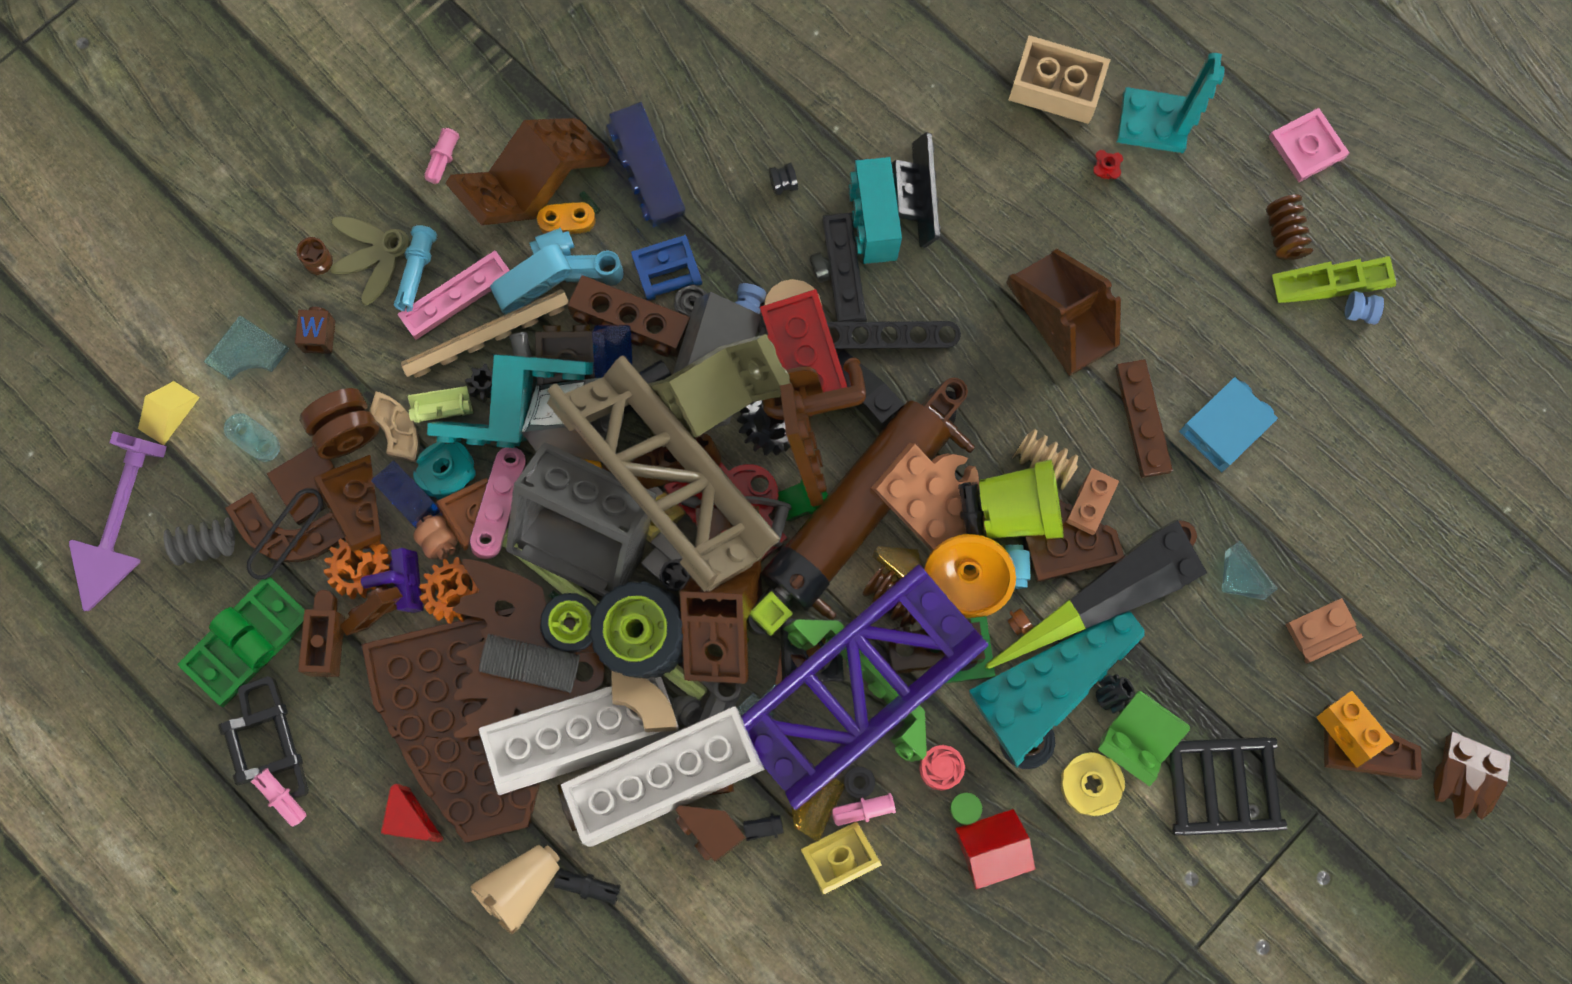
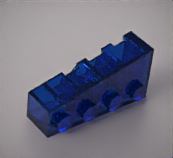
M642 102L610 113L609 124L606 125L611 140L615 141L619 149L617 154L622 167H626L630 174V178H628L630 187L634 195L638 194L642 204L639 205L644 220H650L654 227L684 215L685 206Z

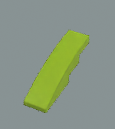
M1390 256L1361 262V259L1334 265L1331 262L1272 274L1278 303L1333 298L1350 295L1352 291L1364 293L1396 286Z

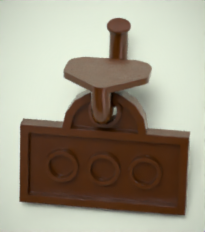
M850 358L843 365V369L848 372L850 377V387L823 392L817 371L811 367L803 366L786 370L790 377V384L780 386V397L761 400L765 414L785 422L786 436L812 507L824 504L822 492L827 491L824 474H821L820 468L823 467L820 449L817 448L814 431L810 432L812 430L809 416L856 406L864 402L866 399V389L858 358Z

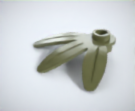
M341 216L334 217L331 223L339 231L357 241L373 245L343 257L330 268L332 274H351L363 271L377 264L361 297L362 304L369 305L389 285L395 270L396 258L403 256L406 248L410 246L409 236L400 229H391L384 232L362 220ZM399 240L398 245L394 248L395 242Z

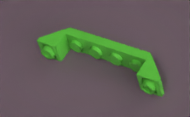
M797 619L789 623L784 630L789 633L788 639L794 646L799 649L803 648L806 651L814 647L823 637L827 643L845 626L840 621ZM845 648L840 654L848 662L847 650ZM859 649L863 679L869 684V690L876 697L883 699L889 704L898 696V693ZM919 705L903 719L905 724L890 739L896 746L895 750L899 756L911 762L923 760L927 755L925 710Z

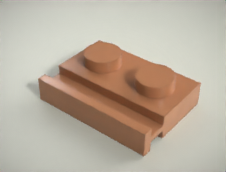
M1342 598L1285 624L1297 648L1305 657L1304 661L1306 664L1363 638L1362 634H1359L1356 629V623Z

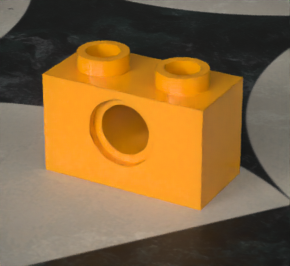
M1353 691L1343 696L1316 717L1357 768L1394 742Z

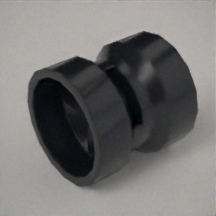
M682 558L666 562L660 570V581L668 590H681L691 577L680 563Z

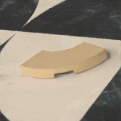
M376 391L369 412L372 413L380 428L385 432L387 439L386 454L390 457L417 463L420 445L414 421L410 420L408 412L396 400Z
M612 671L613 704L626 706L635 711L643 722L645 732L676 731V719L672 706L664 693L656 685L645 678L625 676L622 673Z

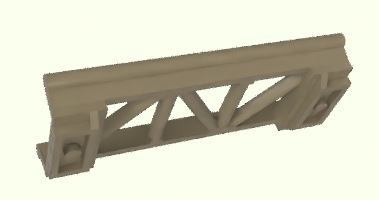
M625 356L619 357L604 377L567 393H564L558 384L552 385L547 390L550 395L547 402L549 407L569 431L575 429L682 556L681 565L704 592L707 590L710 592L750 568L780 540V537ZM631 405L655 433V436L616 454L624 407ZM610 414L606 439L604 440L590 422ZM661 446H666L685 470L629 462ZM635 476L690 484L655 501ZM701 492L702 500L694 547L664 511ZM715 504L733 527L709 540L713 505Z

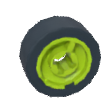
M564 593L554 597L546 604L541 614L540 630L544 640L551 648L564 652L567 651L568 653H576L586 649L592 643L589 631H591L590 620L595 611L594 604L588 598L577 593ZM566 618H573L576 625L573 629L569 630L564 625Z

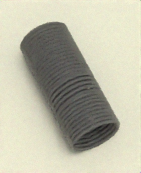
M489 633L485 641L478 671L488 673L489 675H498L501 678H510L511 680L514 678L515 681H522V683L538 684L541 687H550L551 689L571 693L580 655L558 649L555 650V648L549 649L546 646L528 644L527 642L524 644L523 641L520 644V640L506 639V637L503 638L502 636Z

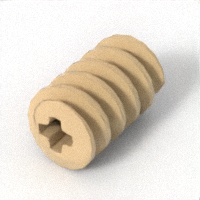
M1034 429L1027 434L1012 459L1021 454L1020 464L1023 465L1031 460L1030 468L1035 467L1037 462L1052 459L1056 482L1059 479L1062 480L1060 489L1063 491L1078 468L1077 461L1079 456L1075 454L1067 459V448L1057 453L1058 443L1055 441L1051 445L1046 446L1048 436L1044 435L1039 440H1036L1038 430Z

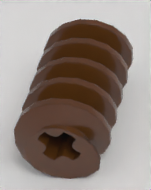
M1298 194L1279 198L1266 208L1267 215L1270 216L1268 222L1272 227L1270 230L1271 235L1274 237L1273 245L1277 248L1275 254L1277 258L1282 260L1301 259L1314 251L1313 248H1304V246L1312 241L1310 237H1302V235L1309 232V228L1306 226L1299 227L1307 219L1306 216H1297L1304 211V206L1295 205L1302 200V196Z
M885 564L874 574L864 588L863 596L867 597L874 593L872 603L900 580L892 581L894 570L883 573ZM898 602L891 608L893 609L891 614L892 621L902 617L900 627L913 626L917 622L901 602Z

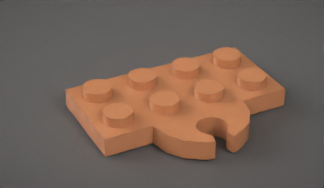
M909 443L871 489L933 551L943 541L954 536L966 534L965 523L960 516L962 503L958 485L966 482H971L972 485V482H977L979 489V476L976 467L969 465L965 468L963 477L957 481L955 470L959 465L965 464L968 458L946 453L935 457L931 461L916 444ZM983 517V525H984V531H985L986 529H985L984 521H986V520H985V518Z

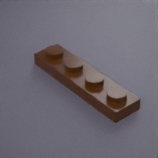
M1146 359L1117 364L1115 370L1141 478L1169 474L1173 469Z

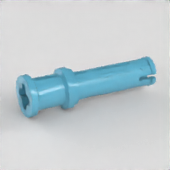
M416 225L411 230V244L405 250L407 263L396 300L394 301V307L401 311H405L406 305L407 312L412 311L424 266L431 261L430 250L432 243L437 240V233L427 226Z

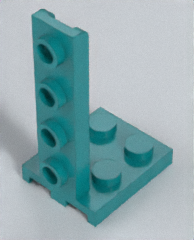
M1210 53L1207 56L1186 97L1126 87L1123 92L1117 143L1184 153L1187 147L1188 134L1193 125H1198L1201 112L1205 113L1209 98L1213 99L1216 85H1221L1223 81L1225 67L1221 66L1222 54Z

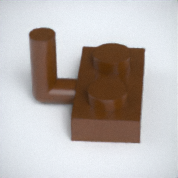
M387 584L377 586V589L366 595L367 601L350 610L348 613L350 617L340 625L345 635L367 630L385 613L397 610L395 603L403 597L397 586L389 588Z

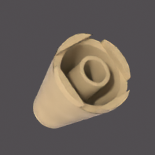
M537 845L474 882L470 886L471 892L490 915L493 914L499 920L498 923L508 933L513 935L520 928L560 867L557 861L560 858L550 846L547 845L543 848Z

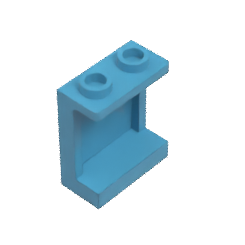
M1234 377L1179 432L1222 473L1278 417L1274 414L1270 405L1261 402L1252 394V389L1245 382L1239 381Z

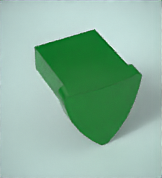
M802 479L800 483L778 492V501L792 506L786 521L791 522L805 515L813 514L819 507V505L811 506ZM826 491L822 492L823 501L828 496Z

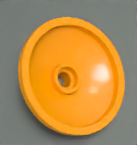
M976 534L958 535L943 541L931 552L924 568L966 619L989 616L997 612L1009 601L1016 585L1015 565L1006 549L996 541ZM966 565H973L975 568L967 570L964 567Z

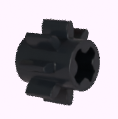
M484 363L483 368L477 370L472 367L473 374L471 378L465 379L467 385L473 387L469 391L471 397H476L479 394L483 403L486 402L487 398L491 397L493 371L489 370L486 363Z
M1118 674L1103 678L1099 682L1101 688L1096 690V699L1099 705L1104 710L1108 711L1111 709L1113 714L1116 712L1120 713L1125 709L1129 700L1135 695L1131 682L1125 677L1119 678Z

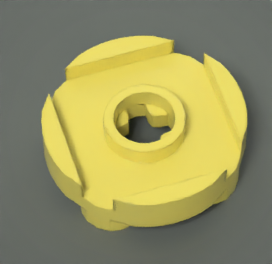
M1089 752L1073 758L1061 773L1063 797L1068 805L1078 814L1100 816L1111 812L1119 804L1125 789L1124 775L1118 764L1099 753ZM1090 775L1093 780L1099 779L1101 785L1097 786V793H1093L1091 789L1087 790L1085 784L1088 782L1087 777Z

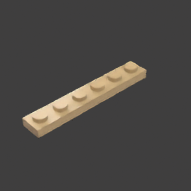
M560 289L401 362L402 368L407 377L414 375L415 378L423 376L431 371L430 366L439 362L442 365L449 364L457 360V354L468 350L469 353L475 352L485 346L484 342L492 338H495L496 341L504 339L512 334L511 329L520 325L523 329L530 327L538 322V317L546 313L549 316H553L564 311V305L569 303L567 296Z

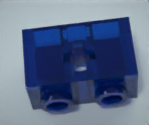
M394 460L371 480L415 528H417L416 524L418 521L422 520L424 522L423 518L425 516L432 515L434 517L440 512L437 505Z

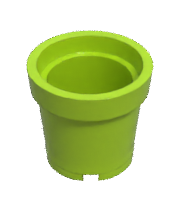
M1052 459L1037 462L1033 468L980 479L981 506L986 521H984L988 538L1045 535L1046 539L1064 538Z

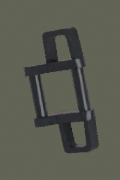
M268 676L240 686L238 694L243 717L218 724L220 734L225 736L235 770L233 775L235 785L251 782L255 776L262 773L266 768L269 769L272 775L294 768L299 788L297 791L290 793L293 799L307 795L309 789L302 767L303 760L301 754L296 752L286 718L288 710L286 704H283L276 680ZM268 685L275 706L251 714L248 694L252 690ZM274 720L285 758L248 770L237 732Z

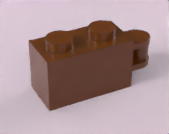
M328 590L317 592L314 597L313 610L305 609L298 672L311 677H339L344 634L340 625L345 621V616L337 612L338 598Z

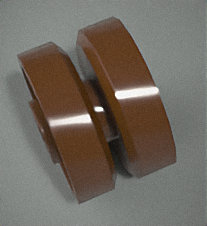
M346 388L328 393L316 399L300 414L299 420L305 432L309 436H313L311 443L321 459H334L350 454L364 447L378 434L380 427L372 413L366 411L368 405L359 389Z

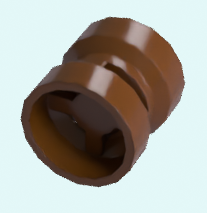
M308 237L298 244L296 249L297 256L307 271L311 274L321 275L330 270L333 264V257L323 241L319 238Z

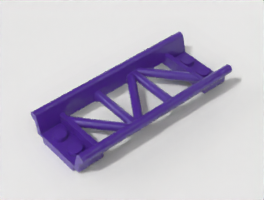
M918 564L741 716V719L763 767L782 787L789 803L797 810L984 651L989 644L921 565ZM898 602H901L930 636L873 627L872 625ZM867 638L942 650L946 655L908 686ZM845 648L847 650L855 721L815 675ZM859 649L898 693L894 700L869 721ZM806 683L847 732L775 721L769 713ZM789 736L841 745L818 765L814 766Z

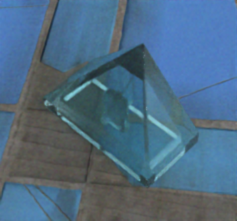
M1241 541L1225 551L1222 592L1264 600L1278 589Z

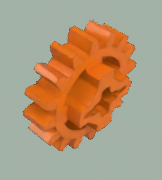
M340 538L338 540L340 547L338 549L330 547L329 549L333 557L324 559V562L330 566V568L324 570V574L330 578L327 582L333 589L336 588V591L341 596L347 593L348 597L354 600L357 593H359L363 599H366L367 591H373L377 589V586L364 589L361 585V578L390 571V567L387 566L392 560L390 555L387 554L389 550L378 541L352 552L348 543ZM363 549L373 551L375 554L371 552L364 553ZM342 578L346 580L352 579L354 583L345 582Z
M459 557L455 558L453 564H449L447 559H443L442 567L439 568L434 564L432 565L434 573L432 575L428 573L423 575L427 583L420 584L419 588L424 594L419 597L425 605L424 608L428 614H433L437 621L445 617L448 624H452L454 617H458L461 622H464V615L456 613L452 608L460 603L461 597L479 593V589L464 565H462ZM470 579L472 580L473 584L472 591L468 589L470 586ZM436 590L439 591V593H438L437 596H436L437 599H438L437 602H436V600H435V591H436Z

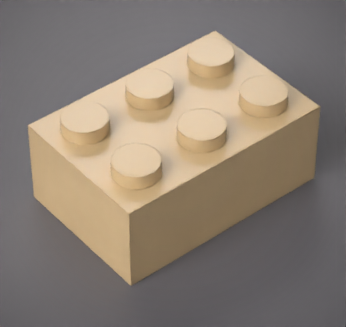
M1029 35L1009 101L1089 124L1099 100L1110 59Z

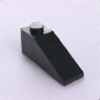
M843 349L837 356L847 387H850V377L848 372L843 369V365L848 359L854 357ZM860 363L866 389V399L863 403L856 405V408L880 433L904 406V403L885 382Z

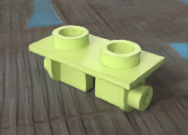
M467 386L408 395L411 408L409 409V417L414 423L459 415L465 416L466 414L473 413Z

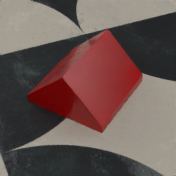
M394 784L390 787L381 834L440 842L444 839L409 787L400 784Z
M1014 809L955 828L975 890L1035 870L1030 838Z

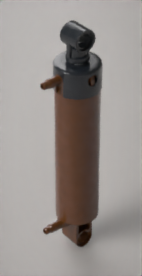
M955 377L947 379L931 393L923 404L912 400L905 403L824 499V504L819 505L787 545L783 546L763 569L761 576L769 587L758 599L755 606L772 591L789 610L793 606L800 611L808 612L813 607L827 619L833 620L837 616L820 596L891 510L871 489L875 482L909 443L916 444L930 460L936 456L949 439L968 453L975 449L970 440L949 420L967 397L968 389L963 380ZM946 387L954 389L956 393L955 400L948 398L945 392ZM749 615L746 619L748 631L754 635L767 634L756 625L755 620Z

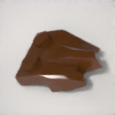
M1452 731L1446 736L1443 760L1436 767L1433 783L1435 801L1444 802L1447 798L1451 799L1456 819H1465L1474 809L1477 817L1482 820L1493 811L1507 785L1511 756Z

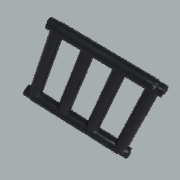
M1275 737L1180 741L1169 754L1176 824L1172 825L1173 835L1186 836L1287 830V822L1281 818L1274 758L1277 739ZM1261 750L1269 819L1251 820L1243 751ZM1230 751L1238 820L1220 821L1212 752ZM1182 753H1200L1207 822L1189 823Z

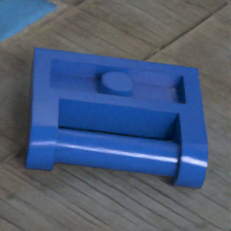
M686 235L631 252L647 301L655 300V296L686 286L702 285L701 276ZM688 268L689 274L651 285V278Z

